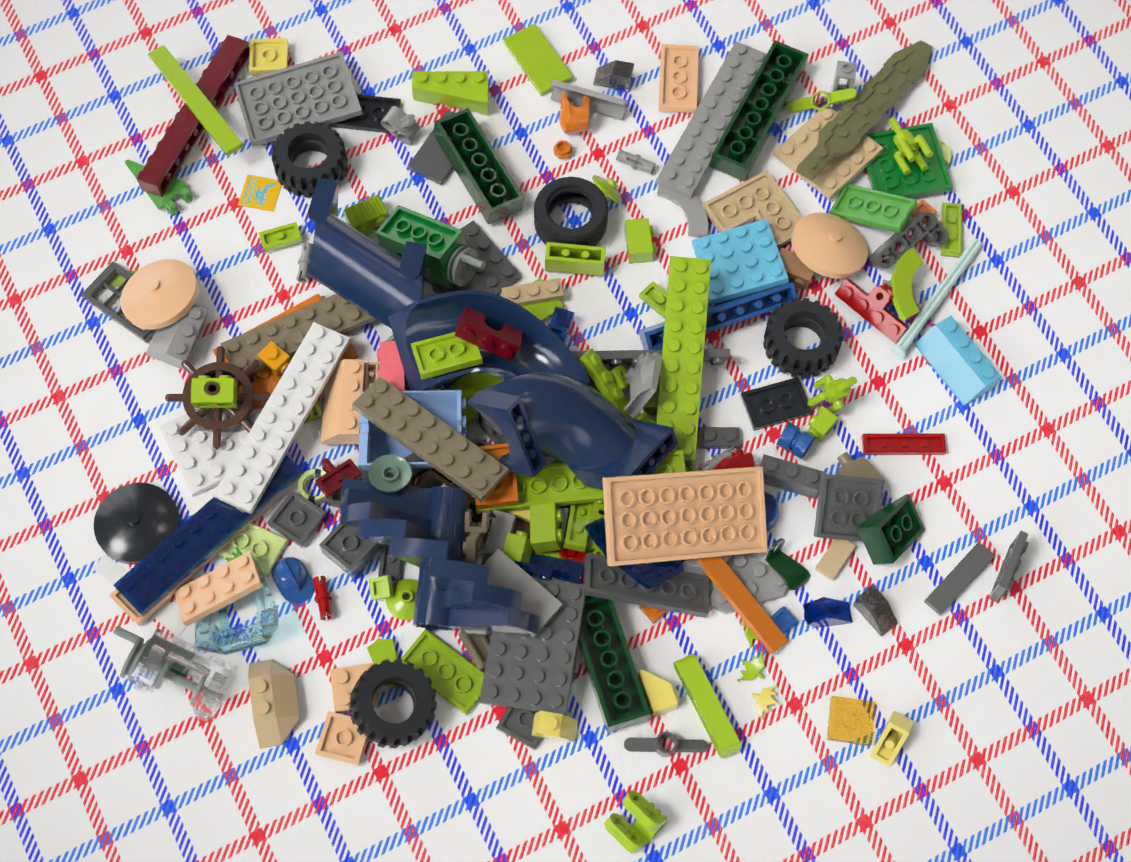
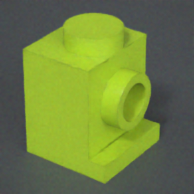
M821 406L818 414L814 415L809 421L808 425L810 428L807 432L815 436L814 440L821 443L835 427L838 417Z

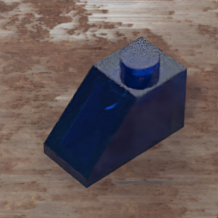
M822 597L803 604L804 619L808 626L821 628L853 623L849 602Z

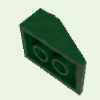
M905 494L869 516L857 530L873 565L894 563L925 531V528L910 494Z

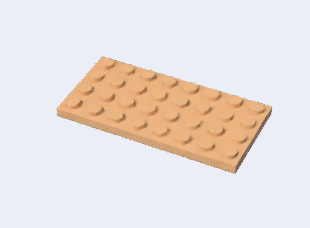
M763 467L603 478L608 566L768 552Z

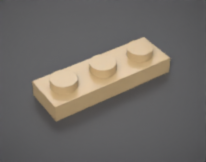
M560 278L501 288L504 298L520 306L564 299Z

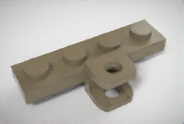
M467 509L465 512V532H470L466 541L463 542V555H466V562H475L486 544L489 529V510H484L482 520L478 522H472V509Z

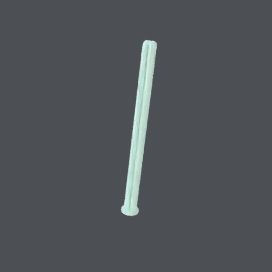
M978 239L972 240L899 342L891 347L894 355L900 358L905 357L906 349L982 246L981 241Z

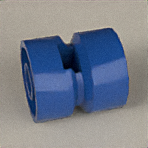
M789 422L776 445L786 451L791 449L793 455L803 459L811 447L815 436L806 431L801 433L798 426Z

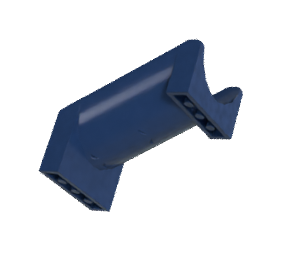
M318 178L307 212L308 218L315 222L312 253L307 269L308 276L391 328L388 319L390 315L417 300L423 299L427 244L406 241L403 256L400 257L339 219V181Z

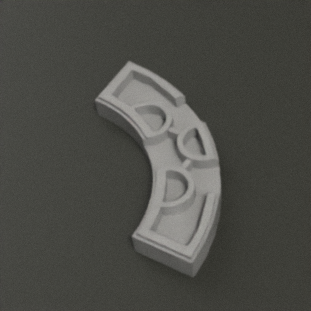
M659 185L657 196L666 198L680 206L685 213L688 223V236L697 238L708 236L707 215L698 197L693 194L692 198H688Z

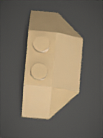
M271 659L249 663L248 682L253 722L259 748L264 749L283 745L300 718L295 675Z

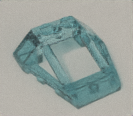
M257 561L256 564L263 587L254 591L257 608L256 623L230 630L227 606L218 610L221 630L216 624L210 625L213 613L197 622L195 628V648L197 650L227 655L269 642L278 628V607Z

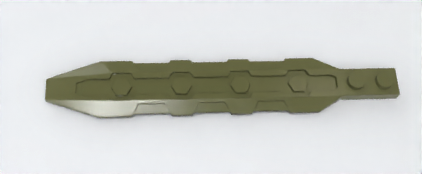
M920 40L895 52L883 64L881 70L863 85L856 98L848 101L838 115L819 131L817 146L797 166L796 172L813 181L832 159L850 153L861 142V138L871 127H875L882 119L885 112L892 105H895L902 98V94L926 72L933 46Z

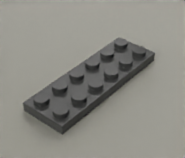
M593 553L585 555L583 595L704 618L709 615V577L706 575L644 563L608 566L607 556Z

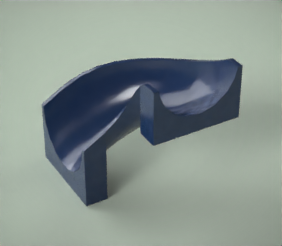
M460 290L437 294L417 300L388 317L410 391L433 390L468 373L490 374L505 381L533 372H554L570 376L584 384L590 383L586 368L549 327L522 306L493 293ZM466 306L485 314V323L493 330L499 331L503 324H507L523 332L520 349L512 361L478 347L483 364L423 380L421 379L411 348V343L455 332L457 321Z
M533 372L516 376L477 392L468 401L470 406L479 409L489 416L506 437L509 453L503 455L498 461L506 466L510 472L535 477L546 465L543 456L545 455L565 463L584 486L603 490V478L652 474L678 444L673 427L626 418L612 402L597 390L560 373Z

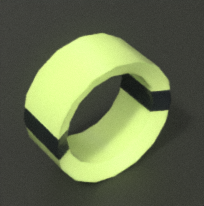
M310 469L304 472L298 481V489L301 496L315 505H320L328 499L324 494L319 496L307 495L304 492V487L309 480L320 478L326 474L325 471L320 469Z

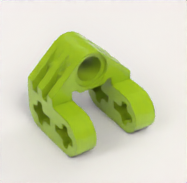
M631 790L622 800V804L636 819L635 823L631 826L621 815L612 813L605 821L604 826L628 852L635 854L643 849L662 830L667 823L668 817L666 815L662 816V811L659 808L655 809L653 802L649 803L640 793Z

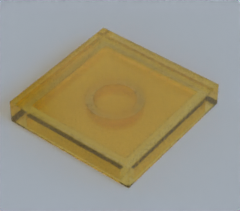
M831 695L826 740L871 746L875 702Z

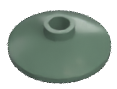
M383 455L372 462L369 467L368 476L371 484L378 490L397 492L409 484L412 470L404 458L397 455Z

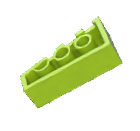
M412 71L413 100L438 105V103L444 104L448 108L453 109L455 107L469 108L472 113L473 111L482 112V115L488 116V71Z

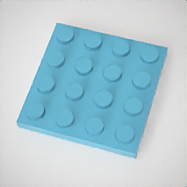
M767 219L691 240L696 258L711 259L708 293L711 305L789 283Z

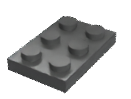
M1020 531L1010 544L988 599L997 602L1001 596L1005 597L1007 591H1010L1015 580L1013 576L1019 570L1022 563L1020 558L1022 554H1025L1029 542L1026 541L1028 533Z

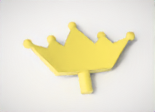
M777 685L763 688L760 695L752 693L751 697L758 699L755 707L761 716V720L764 719L762 717L763 711L769 712L766 706L778 705V702L771 697L776 695L772 690L777 688Z

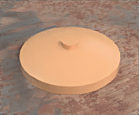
M811 213L802 217L793 229L791 241L796 255L808 268L820 275L835 279L849 278L856 275L867 261L868 248L863 236L851 223L843 218L829 213Z
M164 259L152 262L138 270L126 283L120 300L122 312L136 327L148 330L167 327L184 317L193 307L199 293V281L191 267L182 261Z

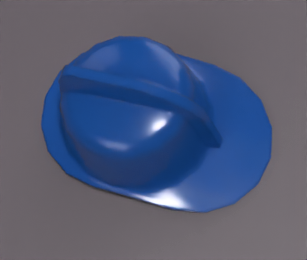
M295 557L281 558L273 567V581L286 601L300 604L311 597L314 591V584L308 570L299 559Z

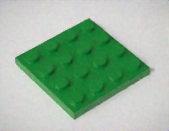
M933 123L902 128L911 132L914 138L917 135H922L933 152L932 157L926 158L919 146L918 150L928 165L926 171H922L915 160L909 162L907 157H904L911 169V173L908 175H904L894 158V154L899 150L893 141L896 135L894 130L866 134L883 147V152L866 167L873 190L907 198L952 191L953 186Z

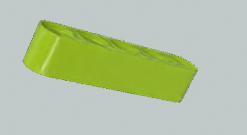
M692 653L673 662L675 671L719 757L722 759L741 750L742 746L695 654Z

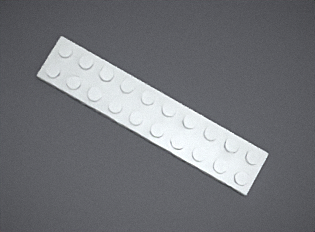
M313 322L214 491L213 496L250 514L253 513L351 342L350 337Z

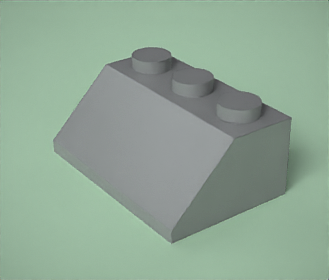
M194 304L189 312L177 322L167 327L156 329L145 355L184 370L181 362L189 360L207 319L208 309Z

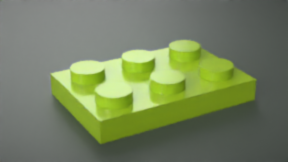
M455 332L411 343L412 352L422 380L483 364L478 346L456 337Z

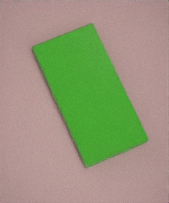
M847 184L829 213L847 221L901 234L918 203L915 199Z

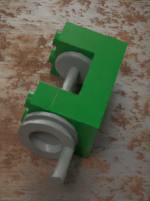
M400 205L393 210L375 232L379 244L400 257L403 256L406 241L427 244L425 264L430 269L434 283L450 290L454 284L461 287L467 285L473 278L476 269H483L485 267V262L478 259L477 251L467 246L462 230Z

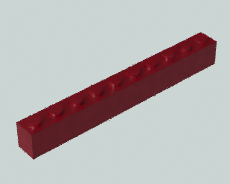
M227 35L225 40L220 43L218 51L212 56L208 67L203 70L199 81L195 83L215 109L218 108L250 55L248 41L231 35ZM185 103L180 111L176 113L172 124L167 127L165 135L157 143L153 154L148 157L143 170L138 173L137 181L142 191L162 197L205 129Z

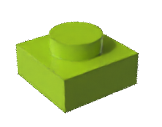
M391 575L368 579L371 600L394 597Z

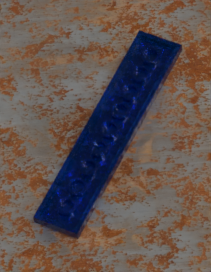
M285 455L252 514L213 497L113 586L143 617L298 480L303 474V470Z

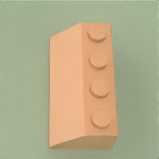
M344 359L340 361L326 383L321 444H359L360 413L352 408V403L361 396V392H365V359Z

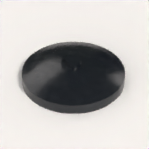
M131 483L115 489L104 498L94 517V535L99 546L110 558L130 565L144 564L173 538L180 528V515L174 500L162 488L149 483Z

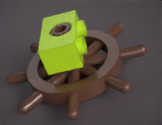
M223 346L217 347L216 362L203 365L198 369L189 361L183 360L181 366L190 374L185 383L183 394H166L165 396L167 402H183L184 409L190 418L178 429V434L183 436L197 425L206 431L213 432L212 446L218 450L221 447L222 432L233 430L241 425L249 433L253 425L247 418L252 412L254 401H268L271 393H254L253 385L248 378V375L259 366V361L254 359L241 370L237 366L225 362V348ZM224 373L233 375V376H235V377L232 378L231 376L224 375ZM216 374L215 378H211L209 375ZM240 383H242L245 393H237ZM237 401H244L242 407L238 411L236 409ZM194 408H201V409L196 412ZM214 408V422L203 419ZM223 408L232 416L222 421Z

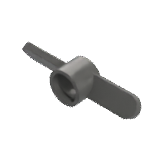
M662 732L657 738L628 737L624 741V748L631 752H657L661 757H670L675 752L704 753L708 750V743L705 740L677 739L671 732ZM662 738L671 739L674 743V748L671 751L661 750L658 746L659 740Z

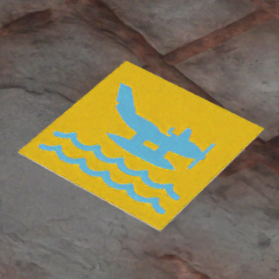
M248 174L238 205L273 212L282 185L276 179Z

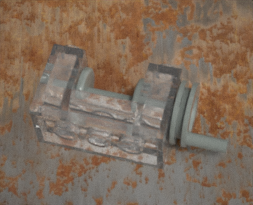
M119 626L115 627L113 634L134 643L122 667L121 678H125L127 675V681H132L135 685L134 688L144 694H147L148 691L153 693L155 689H160L165 680L168 679L194 692L190 705L193 706V713L196 714L195 717L203 722L208 720L214 721L237 676L238 666L158 628L151 640L143 643L144 638ZM171 668H173L177 671H180L196 680H199V683L197 684L170 670Z

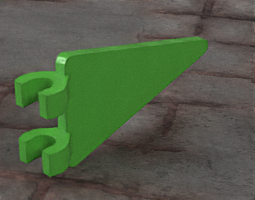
M129 159L125 160L126 166L137 180L138 173L143 170L144 165ZM173 178L162 197L146 192L158 210L165 208L172 216L179 212V209L175 207L177 206L176 203L172 201L177 195L186 203L193 199L190 195V190L186 188V183L176 178Z

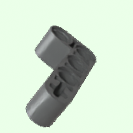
M918 213L907 222L901 234L894 233L871 254L870 263L874 268H889L921 239L930 246L943 245L948 240V233L933 213ZM923 217L926 219L925 226L922 223ZM909 230L912 231L911 239L908 236ZM935 232H936L937 235H938V238H937L936 241H935V239H934V233H935ZM895 242L898 244L897 251L894 249Z

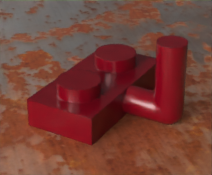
M324 458L322 460V470L326 474L315 480L326 498L329 499L341 491L343 478L359 480L363 476L351 459L335 467L328 458Z

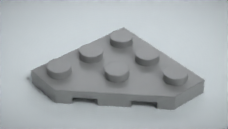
M747 554L730 556L727 565L759 604L783 597L787 585L771 566ZM715 586L709 597V607L725 615L734 612L735 609Z

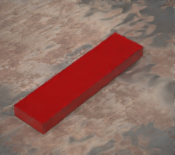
M944 433L862 434L861 436L863 455L946 454Z

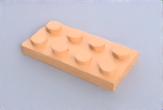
M661 44L658 111L695 113L697 109L699 46Z
M249 551L178 588L174 592L182 622L187 627L263 587V583L254 555Z

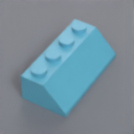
M952 315L934 325L915 343L916 348L963 406L995 388L1002 377Z

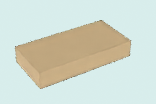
M834 539L815 567V570L833 581L854 550L855 545L848 540Z

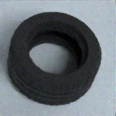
M562 177L545 185L538 193L534 203V225L540 240L544 244L554 242L596 246L604 237L608 224L609 209L604 193L594 183L580 177ZM574 202L585 206L592 214V217L585 225L571 229L556 224L550 217V213L562 203Z

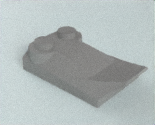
M657 352L642 353L636 361L637 365L634 368L631 367L626 373V383L630 385V401L624 408V411L632 418H635L657 390L663 361L662 355Z

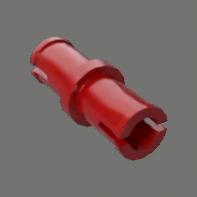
M317 576L312 579L316 594L314 599L315 603L318 604L320 620L326 621V614L328 620L334 617L330 602L332 597L331 593H328L326 577L320 576L321 580L319 582V577Z

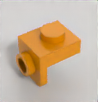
M272 341L257 355L258 359L272 369L277 377L281 373L284 374L291 362L290 356Z

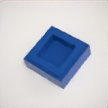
M785 606L770 616L783 634L787 633L798 623Z

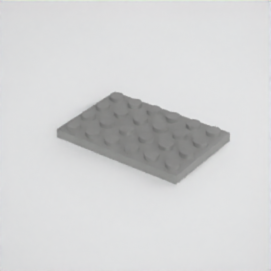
M342 51L234 83L252 147L277 140L276 138L279 134H284L286 128H292L296 123L300 125L304 124V121H310V123L320 122L324 126L325 124L329 125L363 115Z

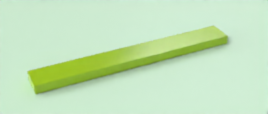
M165 45L148 53L153 64L227 157L244 147L241 140Z

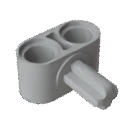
M392 106L381 121L386 130L407 145L412 142L420 131V126L414 119L415 115L406 114L396 106Z

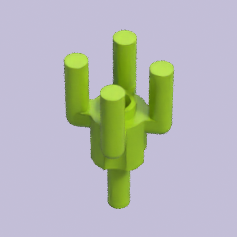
M895 117L890 118L889 123L896 133L893 141L899 149L894 154V158L904 175L911 173V169L904 157H907L909 162L915 160L920 169L926 171L928 165L918 150L919 146L926 158L932 157L933 152L924 137L917 135L914 138L911 132L901 128Z
M826 375L819 379L813 386L817 390L824 387L823 392L809 399L807 402L808 406L814 407L820 402L827 400L833 403L832 406L827 408L833 414L843 409L844 403L842 399L850 394V387L857 383L856 377L851 376L847 380L844 378L833 380L831 375Z

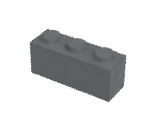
M763 454L760 467H763L765 485L816 499L820 487L821 473H824V471Z

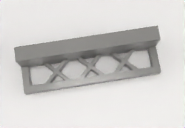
M552 81L551 85L554 87L551 100L561 102L562 91H566L568 101L572 102L574 106L580 107L583 104V96H591L590 111L623 120L628 104L627 100L561 81Z

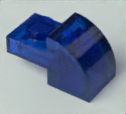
M555 307L547 327L565 344L575 312Z

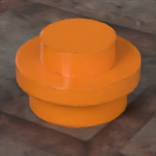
M565 140L558 141L553 148L554 155L560 159L570 157L572 154L571 144Z

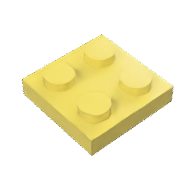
M288 38L250 39V75L266 74L288 67Z

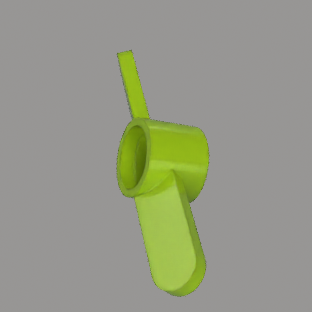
M854 88L829 93L821 90L815 92L811 97L788 101L785 109L790 113L811 108L823 110L831 104L855 99L857 92ZM823 93L827 96L828 103L825 107H818L815 104L817 94Z

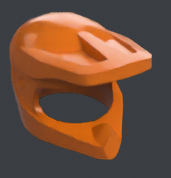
M562 91L559 122L565 134H576L588 130L591 96H583V104L580 107H575L572 102L568 101L566 91Z

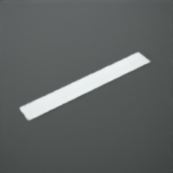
M106 554L92 568L116 588L131 576L129 572ZM166 602L151 615L177 637L186 628L180 613Z

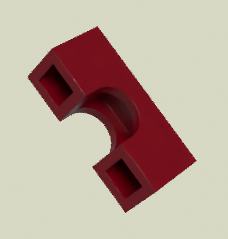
M466 306L457 321L455 336L512 361L520 349L523 332L507 324H503L499 331L493 330L485 323V314Z

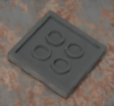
M821 473L813 536L862 541L857 528L869 516L879 511L883 480Z

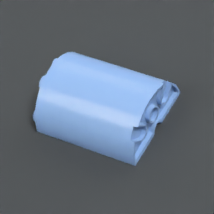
M461 390L401 391L467 438L466 416H462V410H466V398H462ZM360 414L358 458L360 470H369L372 462L383 455H397L405 458L413 453ZM408 462L411 469H435L427 462Z

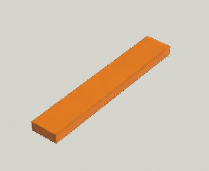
M721 556L696 558L704 567L703 571L770 654H773L789 641Z

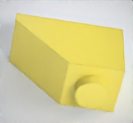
M643 669L639 670L638 678L651 716L654 717L677 709L678 701H680L677 689H673L671 683Z
M539 711L534 714L532 736L575 743L578 720L563 714Z
M893 711L870 756L890 767L909 735L914 721Z

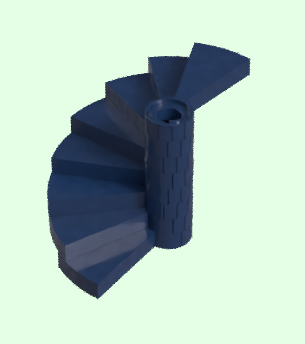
M343 478L339 513L341 514L340 524L358 527L357 538L389 545V556L420 567L413 626L425 628L428 631L467 629L538 634L540 617L520 610L522 592L487 584L489 566L464 562L463 542L466 541L467 532H465V512L467 509H470L471 495L468 492L459 488L439 486L430 487L429 489L406 486L397 492H383L375 488L370 481Z

